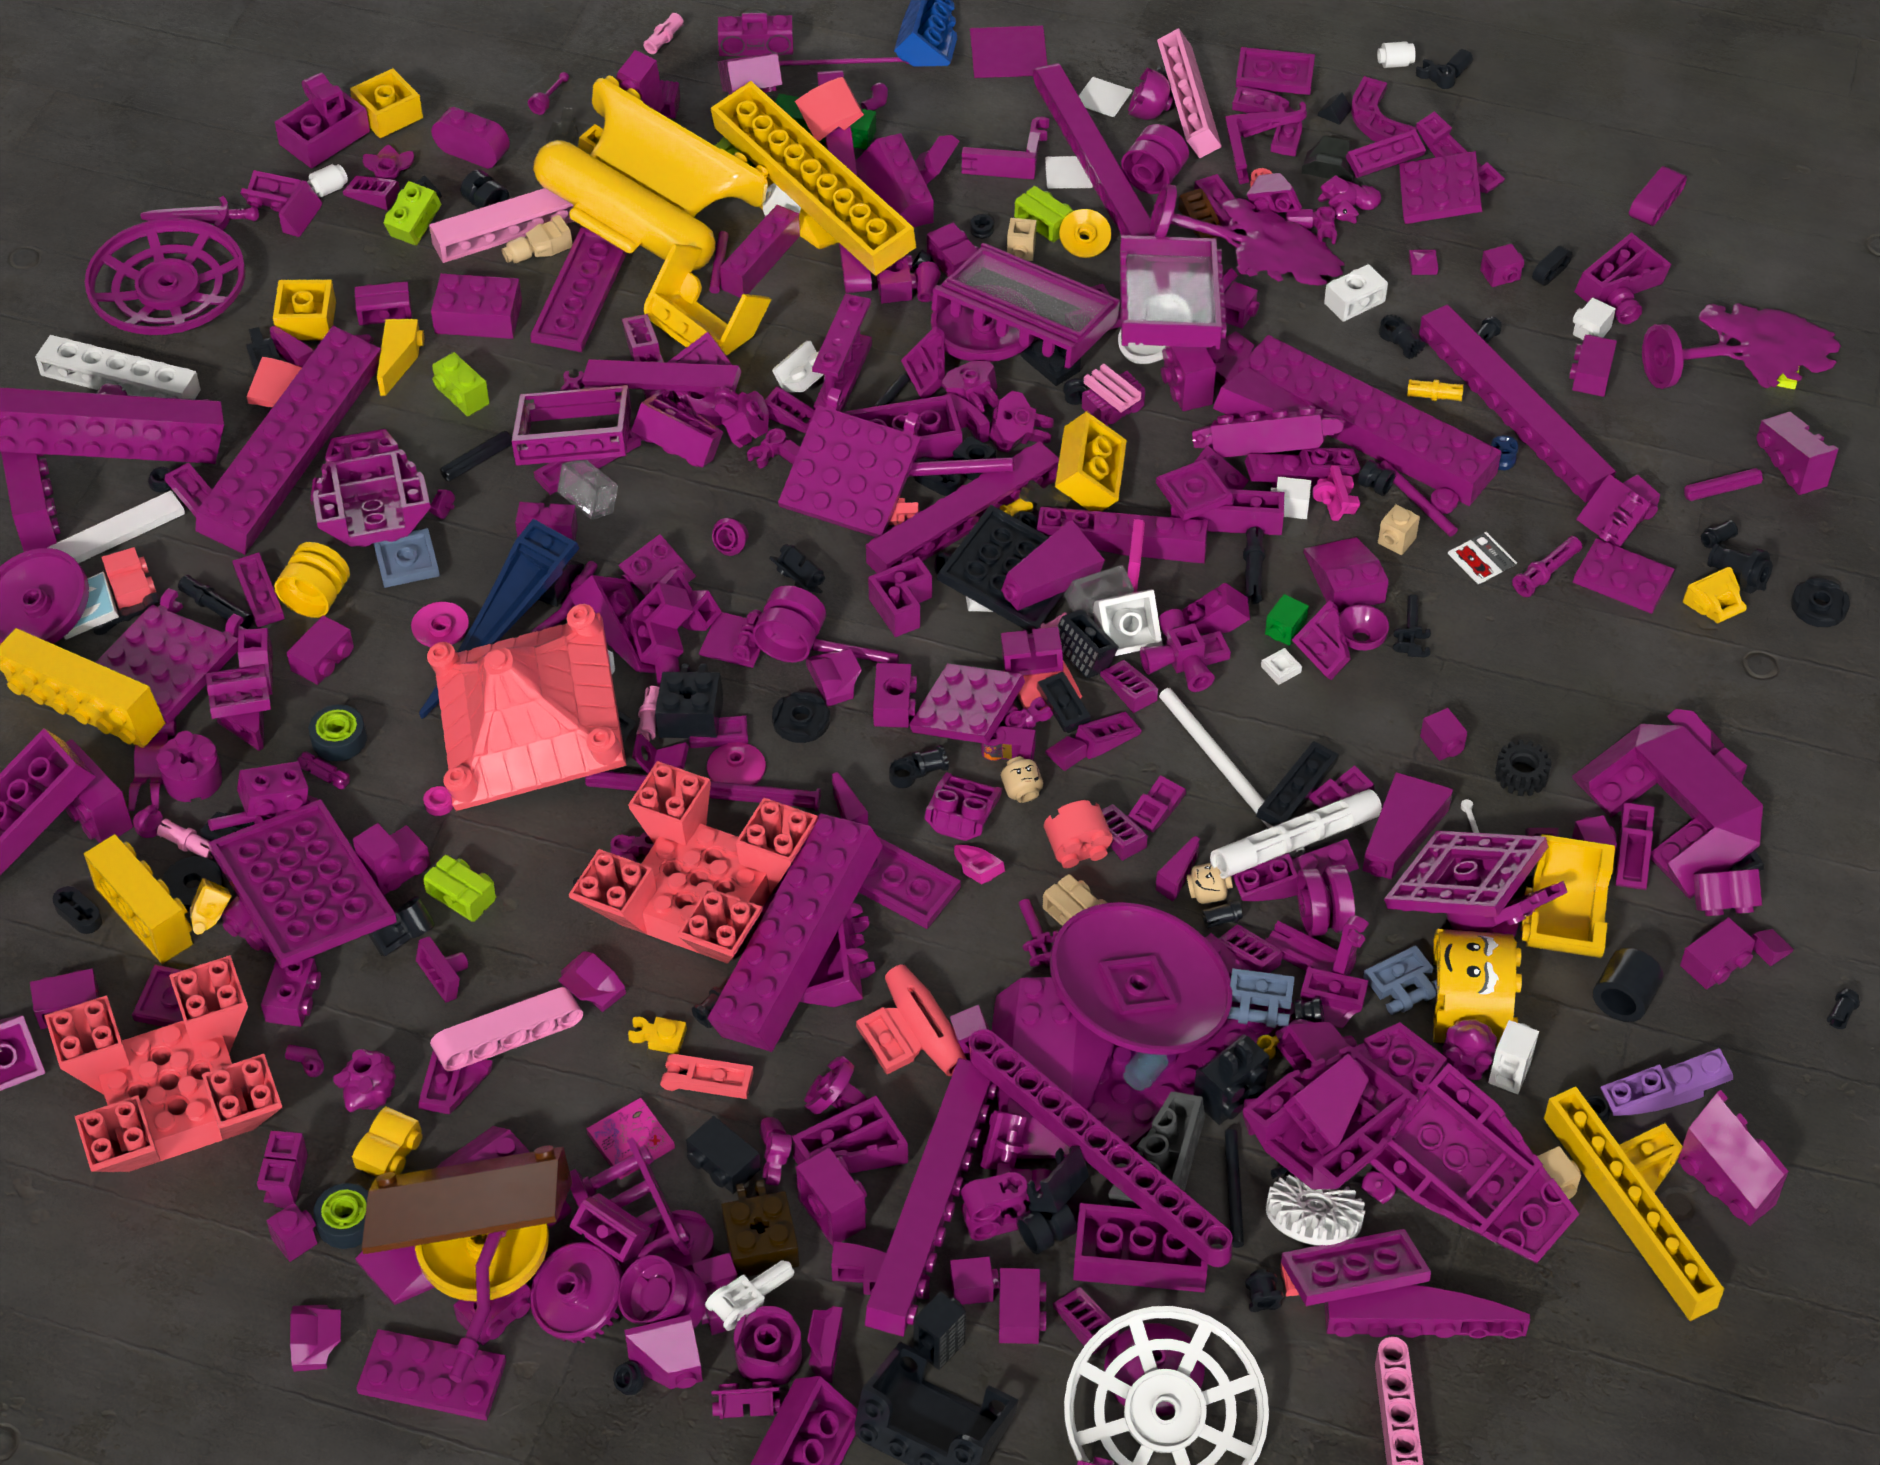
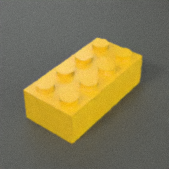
M114 834L84 853L95 889L161 964H164L193 945L189 933L192 931V927L184 916L187 913L184 904L179 898L173 899L169 895L170 891L162 879L156 880L153 877V872L145 860L139 861L136 858V853L129 842L123 843Z

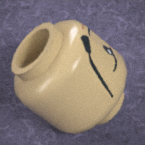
M1021 756L1015 757L1007 762V766L1001 772V779L1009 798L1017 800L1019 803L1032 801L1039 796V791L1043 788V780L1035 761L1024 759Z
M1211 863L1194 866L1191 874L1187 875L1191 898H1196L1201 904L1225 900L1228 895L1227 889L1233 888L1231 876L1222 879L1220 877V870L1217 867L1213 868Z

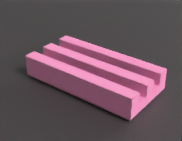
M1105 364L1100 366L1099 371L1097 369L1093 370L1091 376L1089 374L1084 376V384L1121 413L1141 400V392ZM1097 380H1099L1102 384L1108 387V389L1101 385Z

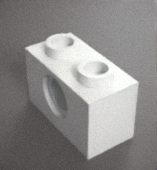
M1368 264L1326 284L1324 303L1344 322L1384 303L1388 282Z

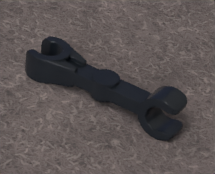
M155 593L148 594L143 598L142 603L129 608H122L117 612L118 618L94 627V633L96 635H103L116 626L117 623L130 621L133 617L143 614L151 605L158 607L160 605L158 595Z

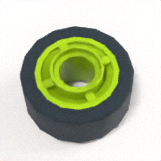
M337 704L321 709L311 718L308 727L313 750L318 756L330 761H342L354 757L365 747L367 740L363 716L358 710L348 705Z
M351 1183L337 1184L325 1190L317 1199L313 1208L316 1229L321 1239L331 1247L347 1249L362 1244L368 1191L365 1188ZM345 1214H351L348 1217L341 1218Z

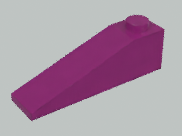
M591 575L570 594L574 605L587 604L594 609L595 613H600L603 619L606 643L636 672L656 673L655 665L640 662L627 621L629 614L640 603L630 582L627 579Z

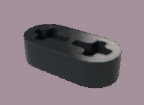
M1561 245L1557 246L1538 263L1533 272L1532 279L1543 286L1548 285L1568 266L1572 258V252Z
M922 457L915 462H932L936 460ZM959 474L913 476L916 482L943 496L950 495L960 487Z
M66 886L54 893L52 899L56 912L78 932L90 934L101 927L102 917L98 907L79 890ZM64 900L69 902L73 900L74 906L72 907L68 902H62ZM83 914L87 918L92 917V919L89 921L87 919L82 920L80 915Z

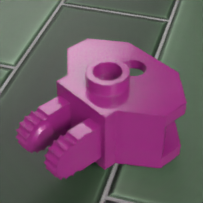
M970 361L948 371L941 382L942 387L947 393L950 392L965 399L981 413H984V405L987 403L993 408L998 407L999 399L995 393L997 389L994 366L989 361Z
M724 386L716 389L715 398H717V401L714 403V410L722 416V424L726 427L732 443L741 448L752 442V436L756 439L768 432L769 410L762 395L757 391L749 394L744 392L737 394Z
M1011 391L999 400L998 407L993 411L989 436L997 450L1007 453L1020 443L1026 444L1028 441H1040L1043 444L1051 442V435L1046 431L1033 429V427L1052 428L1054 420L1051 417L1037 414L1036 409L1030 407L1023 393Z

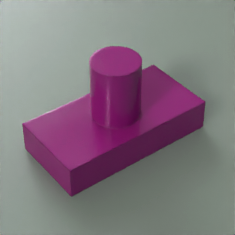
M430 936L420 939L416 962L445 1003L455 1000L460 981L456 973L468 968L465 954L458 952L444 957Z

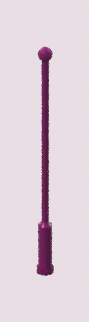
M899 57L779 61V66L905 61H902Z

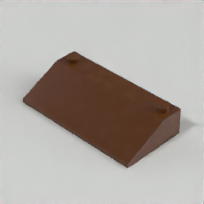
M547 1145L535 1149L534 1152L396 1175L394 1172L379 1175L375 1178L368 1191L362 1242L363 1254L557 1222L572 1184L564 1147L553 1148V1146Z

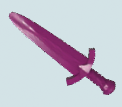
M222 196L219 198L221 206L151 210L141 213L140 216L141 219L147 221L164 218L194 219L206 223H214L215 227L224 230L229 224L230 219L257 221L259 210L255 206L247 209L230 210L226 198Z

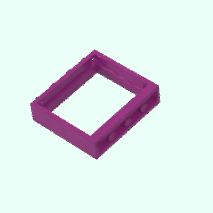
M628 385L520 394L512 436L516 465L626 456L632 411ZM616 392H622V394L617 396ZM534 399V403H528V406H526V400ZM619 414L617 427L530 434L532 421ZM611 436H617V439L611 440Z

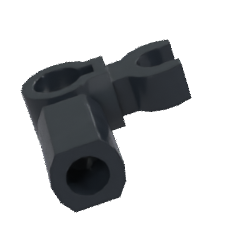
M1460 49L1446 65H1434L1433 61L1424 59L1423 68L1416 67V76L1421 79L1429 78L1442 89L1452 88L1455 85V77L1457 78L1472 63V54L1467 50Z

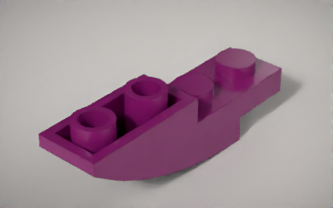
M1347 448L1302 449L1299 455L1247 454L1245 459L1250 480L1271 482L1273 488H1277L1278 477L1311 480V486H1315L1319 479H1325L1330 475V467L1332 465L1339 466L1342 475L1351 476L1360 471L1354 449Z
M1348 839L1293 859H1291L1289 853L1232 875L1242 901H1266L1296 896L1297 874L1299 870L1316 868L1322 875L1326 866L1342 864L1347 872L1357 870L1359 867Z

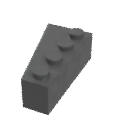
M1171 1091L1153 1120L1149 1133L1146 1137L1142 1138L1137 1146L1138 1154L1183 1191H1185L1205 1120L1203 1097ZM1143 1183V1184H1140L1139 1186H1141V1187H1149L1150 1184H1148V1183ZM1113 1185L1108 1193L1110 1206L1142 1209ZM1166 1203L1163 1206L1173 1207L1175 1205L1172 1203Z

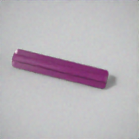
M1754 468L1686 485L1684 487V496L1687 500L1694 501L1757 485L1763 481L1762 472Z

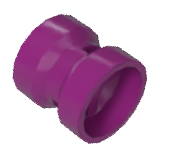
M1628 287L1614 290L1607 298V304L1616 308L1615 317L1621 324H1630L1636 321L1642 314L1641 305L1638 301L1634 300V294Z

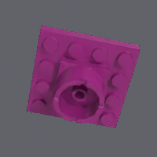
M1436 831L1384 898L1387 909L1446 913L1448 923L1453 930L1476 932L1489 930L1497 926L1493 917L1499 916L1547 850V839L1541 836Z

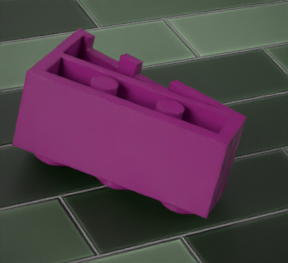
M1631 232L1582 273L1574 293L1587 303L1591 298L1607 304L1608 296L1618 288L1628 287L1635 294L1663 284L1672 264Z
M664 389L643 401L639 407L631 432L639 435V438L645 442L655 443L663 447V450L669 454L679 455L692 466L703 468L713 461L723 435L722 430L701 415H696V418L686 411L687 405L682 402L676 404L668 398L669 393Z
M1786 412L1761 420L1756 438L1758 445L1766 451L1773 465L1778 467L1788 485L1792 486L1798 495L1827 487L1838 448L1835 445H1826L1823 442V436L1820 434L1813 435L1808 431L1809 426L1792 412Z
M877 1096L867 1099L792 1136L793 1158L798 1165L827 1148H830L836 1157L841 1156L849 1168V1174L908 1163V1143Z

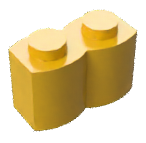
M385 1106L375 1118L369 1132L360 1140L352 1155L355 1168L375 1177L388 1172H394L396 1175H399L404 1169L405 1157L411 1150H416L421 1143L422 1131L419 1120Z

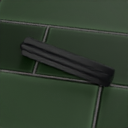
M502 431L440 468L442 477L446 481H451L512 445L511 435L507 431Z

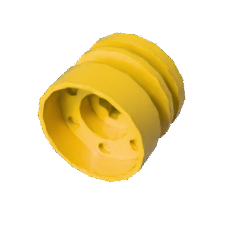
M305 542L297 547L288 565L285 566L274 584L275 592L279 599L296 613L311 618H320L327 614L337 594H339L348 580L350 570L346 561L336 551L316 542Z

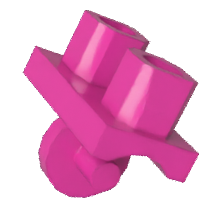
M1332 465L1330 467V475L1325 479L1317 481V484L1312 489V495L1316 501L1327 504L1331 520L1339 521L1343 514L1354 515L1360 506L1358 496L1348 495L1351 493L1354 485L1352 476L1342 475L1340 467Z

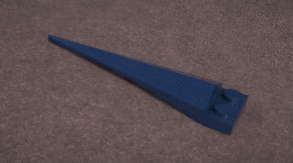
M532 519L515 540L484 605L457 653L498 642L564 573L562 569L579 550L577 542ZM437 685L419 712L421 719L425 718L439 703Z

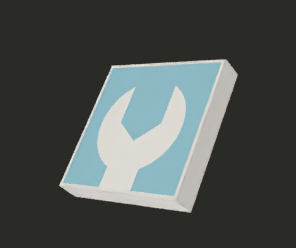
M104 572L87 578L89 598L85 611L73 629L64 636L66 640L119 617L109 580Z

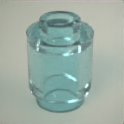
M1137 1052L1125 1067L1126 1071L1123 1074L1125 1081L1132 1088L1139 1091L1144 1090L1145 1087H1150L1168 1066L1167 1055Z

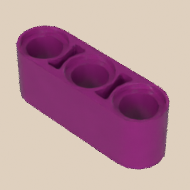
M1662 166L1634 199L1629 210V216L1654 226L1683 191L1687 176Z

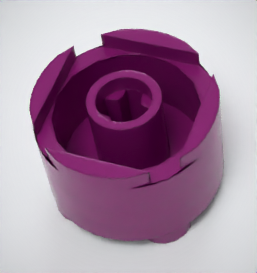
M181 731L161 748L156 757L164 787L167 793L178 801L191 802V799L199 797L201 800L213 795L221 786L222 768L217 749L211 740L202 735L192 734L190 731Z
M762 1306L756 1308V1312L749 1314L747 1317L745 1314L740 1318L734 1330L735 1358L740 1374L752 1382L770 1381L773 1385H784L790 1381L801 1364L802 1343L800 1328L788 1311L775 1306Z

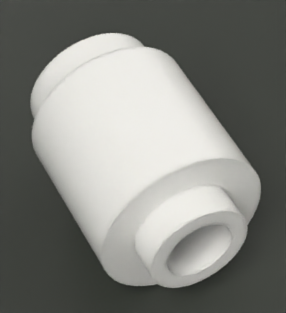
M1407 41L1383 43L1377 51L1378 63H1382L1383 68L1409 66V64L1415 62L1414 44H1408Z
M331 164L309 174L307 183L316 195L321 198L343 188L348 179L341 165L337 164L334 166Z

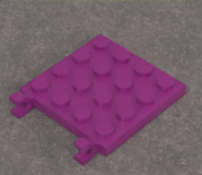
M831 387L826 407L820 405L816 407L779 498L778 505L779 507L866 535L879 537L886 533L921 445V437L916 436L921 421L918 420L920 416L908 411L904 429L900 431L839 412L844 397L841 396L842 390Z
M170 588L163 593L158 607L151 605L95 662L148 685L165 723L168 724L206 685L205 674L218 672L238 651V630H247L240 626L244 621L243 617L234 613L228 619L224 632L175 614L183 608V605L175 601L178 593Z

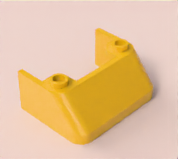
M673 243L645 301L644 314H648L652 323L686 348L709 332L727 356L754 336L772 299L766 296L743 294L729 323H725L697 302L702 286L699 278L691 272L702 249L696 246Z

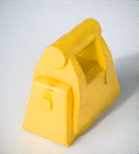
M1731 567L1724 568L1689 584L1683 598L1684 604L1701 615H1706L1717 624L1747 609L1746 604L1741 600L1740 587Z
M202 878L190 907L191 926L194 933L198 935L204 933V931L217 923L231 898L227 888L205 878Z

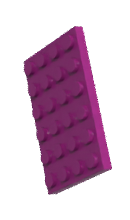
M321 799L208 842L212 855L281 968L397 922L395 912Z

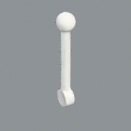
M1465 799L1461 803V809L1466 812L1473 833H1479L1472 813L1473 802Z

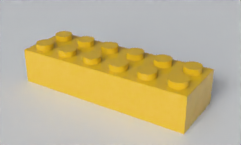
M17 628L0 644V670L8 681V688L17 695L23 694L28 696L39 705H48L59 714L64 715L66 713L75 717L82 724L86 725L88 723L97 727L104 734L111 733L127 744L133 743L142 748L166 724L151 689L146 684Z

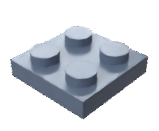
M428 528L412 531L408 537L400 538L397 541L373 543L384 588L440 576Z

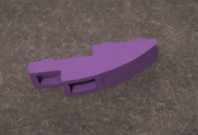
M1718 1048L1662 1069L1659 1064L1601 1086V1091L1608 1102L1613 1116L1642 1114L1704 1097L1705 1090L1733 1080V1073L1721 1049Z

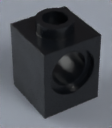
M968 436L953 451V460L996 458L995 449L972 436ZM970 473L961 475L973 481L977 479L982 473Z

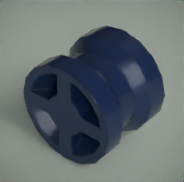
M1497 436L1491 442V446L1501 450L1498 470H1509L1516 463L1518 443L1510 436Z

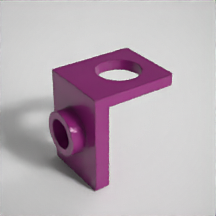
M640 733L636 736L632 758L648 774L657 761L684 769L689 746L684 742L657 750ZM642 746H644L647 751V761H645L642 756Z

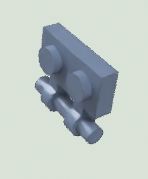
M1416 945L1364 970L1363 978L1369 980L1368 984L1380 1000L1389 995H1392L1395 999L1386 1004V1008L1391 1015L1399 1011L1404 1013L1412 1009L1413 1004L1419 1001H1429L1435 998L1437 993V979L1430 982L1427 978L1432 975L1433 966ZM1414 983L1418 989L1407 994L1403 988Z
M1232 968L1230 983L1233 993L1232 1001L1240 1002V1008L1231 1007L1227 1018L1236 1019L1238 1023L1247 1024L1248 1021L1265 1023L1266 1027L1276 1028V1025L1288 1026L1290 1014L1277 1012L1278 1008L1291 1009L1294 977ZM1250 1004L1269 1006L1268 1011L1249 1009Z

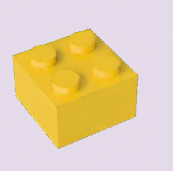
M394 68L350 88L351 98L366 108L369 127L379 138L423 118L420 95Z
M279 280L273 313L274 325L298 340H323L334 322L336 298L332 280Z

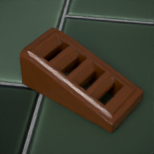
M1201 188L1179 196L1178 210L1183 216L1222 226L1208 197ZM1193 230L1198 238L1213 239L1217 237Z

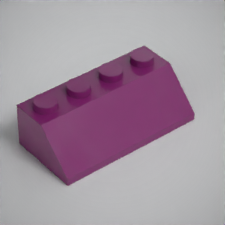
M902 134L877 138L855 161L858 178L913 227L934 223V200Z
M821 1376L795 1379L750 1465H840L856 1434L855 1420L858 1409Z

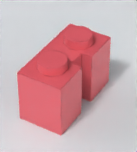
M135 547L101 557L119 611L124 607L129 608L142 603L145 596L156 592L152 577H145V573H149L144 556L138 558Z

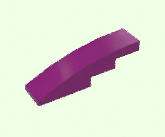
M648 314L622 319L632 360L664 362ZM642 389L645 400L660 391ZM666 390L669 393L668 398L670 400L673 399V392Z

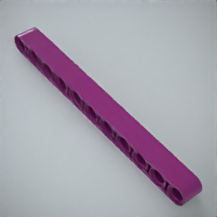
M1054 63L1034 68L1033 79L1037 90L1120 234L1148 236L1150 217L1061 65Z
M843 70L817 72L818 86L840 77L844 78ZM838 126L825 137L826 148L857 176L851 126L845 130ZM839 243L845 293L872 291L870 270Z
M979 1029L971 1034L969 1037L970 1059L976 1069L1067 1146H1080L1086 1162L1203 1261L1213 1267H1222L1229 1263L1232 1258L1233 1237L1226 1226L994 1032L988 1029ZM987 1048L988 1050L981 1051L979 1049ZM1003 1067H1011L1007 1070L1001 1069ZM1033 1086L1031 1089H1025L1024 1087ZM1049 1105L1057 1106L1055 1108H1047ZM1073 1124L1080 1125L1079 1127H1076V1128L1070 1127V1125H1073ZM1094 1144H1102L1103 1146H1102V1147H1094V1146H1092V1145H1094ZM1120 1163H1123V1164H1126L1127 1166H1125V1167H1117L1116 1165H1117V1164H1120ZM1143 1183L1150 1184L1149 1187H1141L1139 1185ZM1166 1203H1172L1175 1206L1165 1207L1163 1205ZM1191 1223H1195V1224H1198V1225H1200V1226L1195 1227V1228H1192V1227H1188L1187 1225H1188V1224H1191ZM1213 1244H1221V1245H1223V1247H1222V1248H1214V1247H1212L1211 1245H1213Z

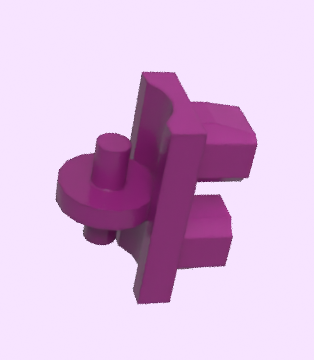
M997 1110L991 1113L987 1142L983 1145L981 1152L983 1157L981 1167L997 1170L998 1163L1011 1164L1010 1168H1014L1017 1154L1023 1152L1024 1145L1021 1144V1139L1027 1117L1021 1114Z

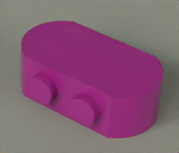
M456 107L448 108L435 122L431 130L435 143L443 152L487 169L492 168L510 147L509 137L498 123Z

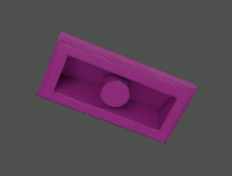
M304 180L298 185L279 212L283 233L297 237L302 235L322 206L319 197Z

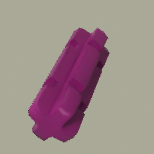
M306 751L298 757L297 761L302 769L305 771L311 770V774L328 783L333 782V786L345 789L350 783V775L340 769L337 771V767L318 757L314 759L315 755Z

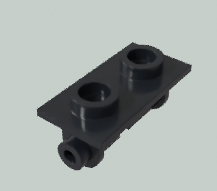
M783 545L780 549L782 554L779 558L770 556L769 559L777 565L776 570L782 575L792 578L795 581V587L809 592H823L817 585H821L824 582V572L811 560H806L804 565L801 566L806 556L794 545Z

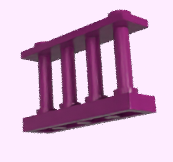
M845 293L812 366V372L824 374V383L814 403V410H816L817 405L826 407L829 391L833 387L842 390L841 396L844 397L839 412H843L872 346V337L860 334V327L871 304L870 298Z
M633 1137L627 1140L633 1155L594 1177L589 1178L587 1176L583 1178L576 1169L570 1171L572 1179L570 1189L578 1207H580L584 1199L592 1197L597 1193V1189L637 1167L640 1168L645 1181L610 1199V1201L623 1208L651 1192L657 1206L636 1218L647 1226L663 1218L669 1233L643 1246L638 1256L623 1263L617 1259L622 1265L619 1269L624 1273L639 1258L656 1255L674 1244L684 1256L691 1254L686 1244L690 1237L681 1222L676 1223L649 1165L654 1162L653 1157L646 1145L640 1147Z

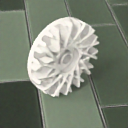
M1291 1175L1287 1176L1286 1181L1280 1177L1278 1182H1274L1273 1187L1270 1186L1266 1203L1267 1216L1279 1231L1297 1241L1318 1246L1337 1244L1355 1238L1361 1231L1365 1210H1363L1364 1202H1362L1361 1198L1355 1199L1356 1191L1350 1190L1349 1186L1344 1190H1339V1188L1311 1189L1296 1176L1293 1177Z

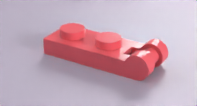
M670 1054L665 1065L667 1073L663 1074L660 1085L669 1091L684 1089L747 1099L754 1071L753 1066ZM685 1070L687 1075L679 1074V1072Z

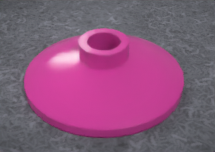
M435 602L422 607L414 615L411 622V629L415 639L428 647H432L439 642H447L453 645L466 635L469 628V619L466 612L460 606L450 602Z
M742 742L728 743L718 747L712 752L707 761V773L713 782L756 785L763 778L766 770L763 754L756 747Z

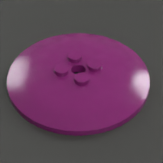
M1116 902L1095 905L1072 916L1059 930L1053 943L1050 955V971L1054 986L1061 1000L1085 1027L1117 1046L1140 1053L1155 1055L1188 1052L1214 1038L1223 1027L1229 1015L1233 993L1230 987L1229 973L1220 955L1197 930L1167 912L1134 903ZM1131 983H1134L1136 986L1143 988V990L1135 989L1131 985Z

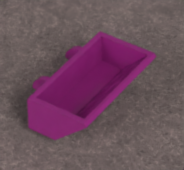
M852 903L800 1002L837 1007L863 999L861 979L869 977L875 972V963L872 961L859 964V962L869 958L867 951L857 948V946L863 945L865 940L864 935L855 933H860L869 926L868 916L853 918L863 913L862 907L859 904Z

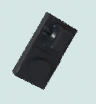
M1064 672L1037 683L1039 693L1047 706L1051 708L1053 715L1064 732H1073L1078 729L1079 725L1090 722V714Z

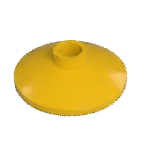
M1079 209L1069 213L1063 219L1060 225L1059 236L1062 245L1068 252L1078 257L1090 258L1101 254L1108 247L1111 240V228L1106 218L1100 213L1090 209ZM1087 235L1089 239L1083 240L1080 236Z

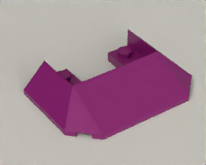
M1640 724L1572 776V779L1610 818L1622 810L1624 803H1632L1655 784H1658L1693 819L1651 851L1650 859L1689 899L1695 896L1693 874L1727 871L1760 846L1763 804L1684 726Z

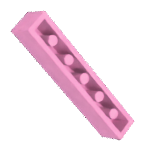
M1178 28L1159 38L1157 42L1186 141L1197 156L1202 158L1221 148L1222 145L1193 48Z
M543 188L429 224L432 244L441 261L445 263L505 244L521 236L526 237V233L539 223L544 224L552 221L551 218L559 214L566 224L574 222L569 216V212L574 205L548 189Z

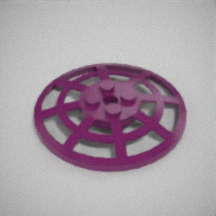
M164 218L134 225L107 240L91 258L86 269L84 282L87 298L92 308L99 317L110 325L136 334L168 335L199 327L223 313L241 292L246 270L243 255L238 244L220 228L194 219ZM179 231L199 234L193 246L179 244L161 246L157 233ZM147 236L150 248L135 254L125 263L111 256L124 245ZM211 238L223 245L234 259L219 266L218 262L210 254L203 251V248L208 239ZM181 253L187 254L184 260L165 259L163 254ZM150 257L154 259V262L146 265L140 271L133 268L143 260ZM199 258L207 263L212 270L198 275L193 264ZM103 264L117 271L112 281V293H95L96 278ZM237 268L238 280L229 296H218L223 285V274ZM125 276L135 280L136 290L120 292L121 283ZM215 279V285L210 295L199 293L201 283ZM139 299L145 306L136 313L128 308L123 301ZM191 301L203 303L196 309L182 314L180 307L187 305ZM98 302H115L121 312L130 317V319L123 322L110 316L100 308ZM210 305H218L208 313L196 319L185 322L186 319H190L200 314L201 312L206 310ZM155 310H170L172 315L169 318H153L148 316ZM141 322L151 324L174 323V325L154 327L140 326L138 324Z

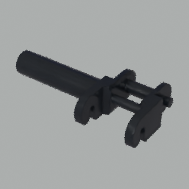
M1411 594L1407 597V629L1398 628L1394 630V637L1398 639L1397 643L1393 645V649L1399 653H1407V656L1424 658L1430 655V648L1426 647L1425 651H1422V646L1416 645L1414 639L1429 638L1431 630L1426 629L1425 633H1422V627L1418 626L1419 597Z

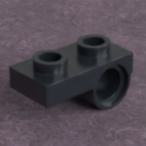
M414 896L394 910L396 923L368 934L381 956H387L411 938L419 937L435 926L434 920L419 897Z

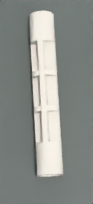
M1370 789L1215 849L1210 855L1211 865L1213 868L1217 867L1220 870V877L1222 879L1230 877L1379 817L1382 810L1380 799Z

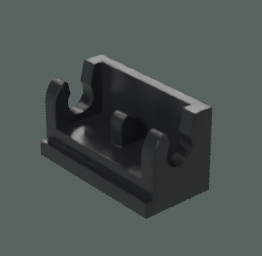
M1071 1146L1066 1157H1064L1062 1148L1056 1151L1055 1158L1058 1166L1049 1174L1047 1179L1043 1178L1040 1181L1041 1188L1036 1191L1032 1180L1027 1184L1030 1211L1058 1213L1086 1181L1089 1174L1080 1146Z

